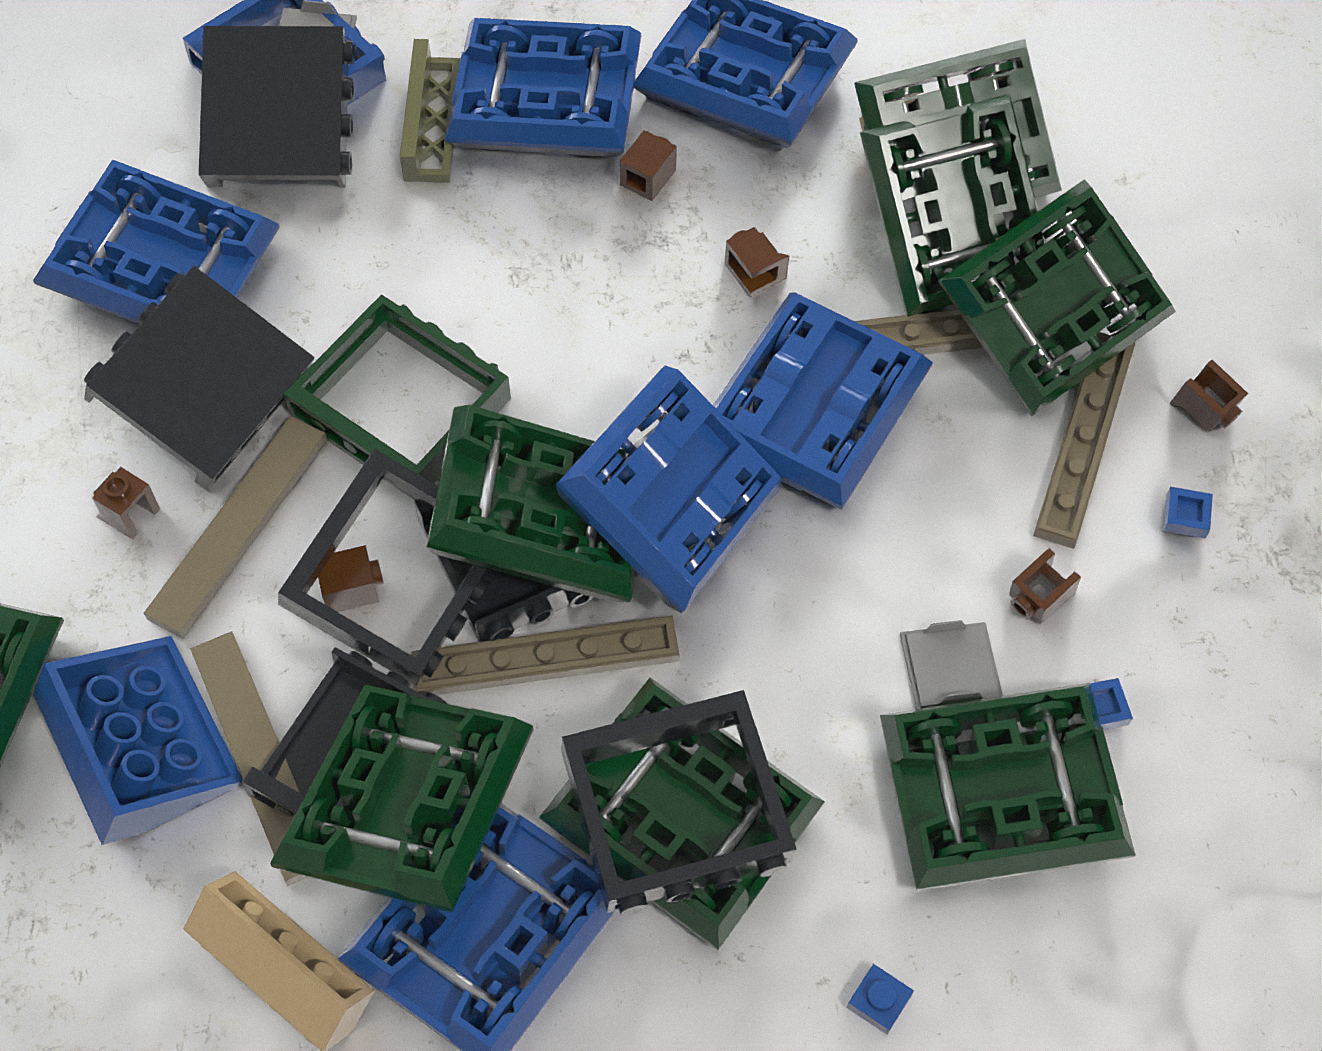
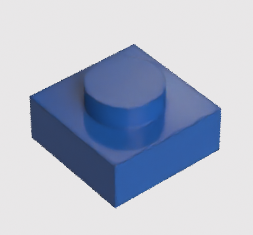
M1170 486L1166 494L1163 531L1206 538L1211 527L1213 494Z
M1119 678L1090 683L1103 730L1129 725L1133 717Z
M873 963L846 1008L888 1035L914 990Z

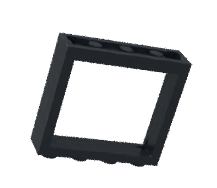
M374 448L279 590L278 605L417 686L423 675L431 678L435 670L438 669L444 658V655L438 651L446 638L454 642L467 621V618L461 614L469 602L477 605L490 584L484 578L490 569L477 565L472 566L416 657L411 656L307 594L383 479L434 509L438 486Z
M744 690L562 737V757L607 913L617 910L620 911V914L629 911L637 913L648 907L647 902L666 897L667 902H677L695 894L694 889L713 884L714 889H724L741 882V876L759 871L760 876L765 877L771 876L774 871L788 868L786 863L791 862L797 848ZM736 725L774 841L619 883L585 764Z

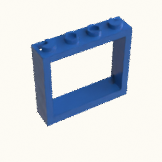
M243 0L182 38L190 64L202 75L203 26H262L283 12V8H291L295 5L301 10L304 0ZM308 0V1L324 2L323 0ZM322 13L334 26H343L348 41L354 42L355 62L348 65V77H352L354 82V100L348 101V106L386 81L383 64L385 57L376 44H370L361 36L356 26L353 29L338 14Z

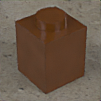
M643 130L620 159V186L653 201L676 171L677 146L664 137L656 136Z
M366 545L334 552L318 576L325 605L337 612L379 602L376 586L384 584L379 560H369Z

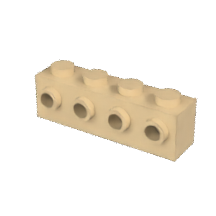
M236 871L204 886L183 928L203 949L212 954L237 979L246 984L271 1009L280 1014L320 1051H326L353 1032L375 992Z

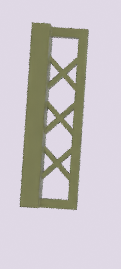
M414 39L400 162L404 181L450 183L453 145L446 143V133L434 142L424 134L436 125L444 132H447L461 58L431 57L429 39ZM431 71H452V76L439 84L431 77ZM441 96L449 104L436 113L428 104ZM433 154L442 161V169H421V163Z

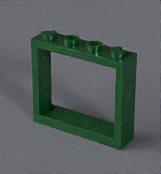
M381 294L283 394L292 417L324 432L327 441L362 465H364L375 448L434 483L441 474L449 430L416 465L321 399L387 331L483 393L472 406L498 413L511 399L509 377L499 371L497 364H488L476 356L474 351L465 343H456L445 336L436 324L429 321L425 323L414 316L406 305L402 304L399 306ZM402 491L403 493H405L406 495H408L409 497H411L413 500H416V498H414V497H412L411 495L407 494L406 492Z

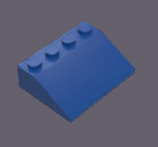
M172 636L44 663L33 695L101 845L146 833L242 785L243 778Z

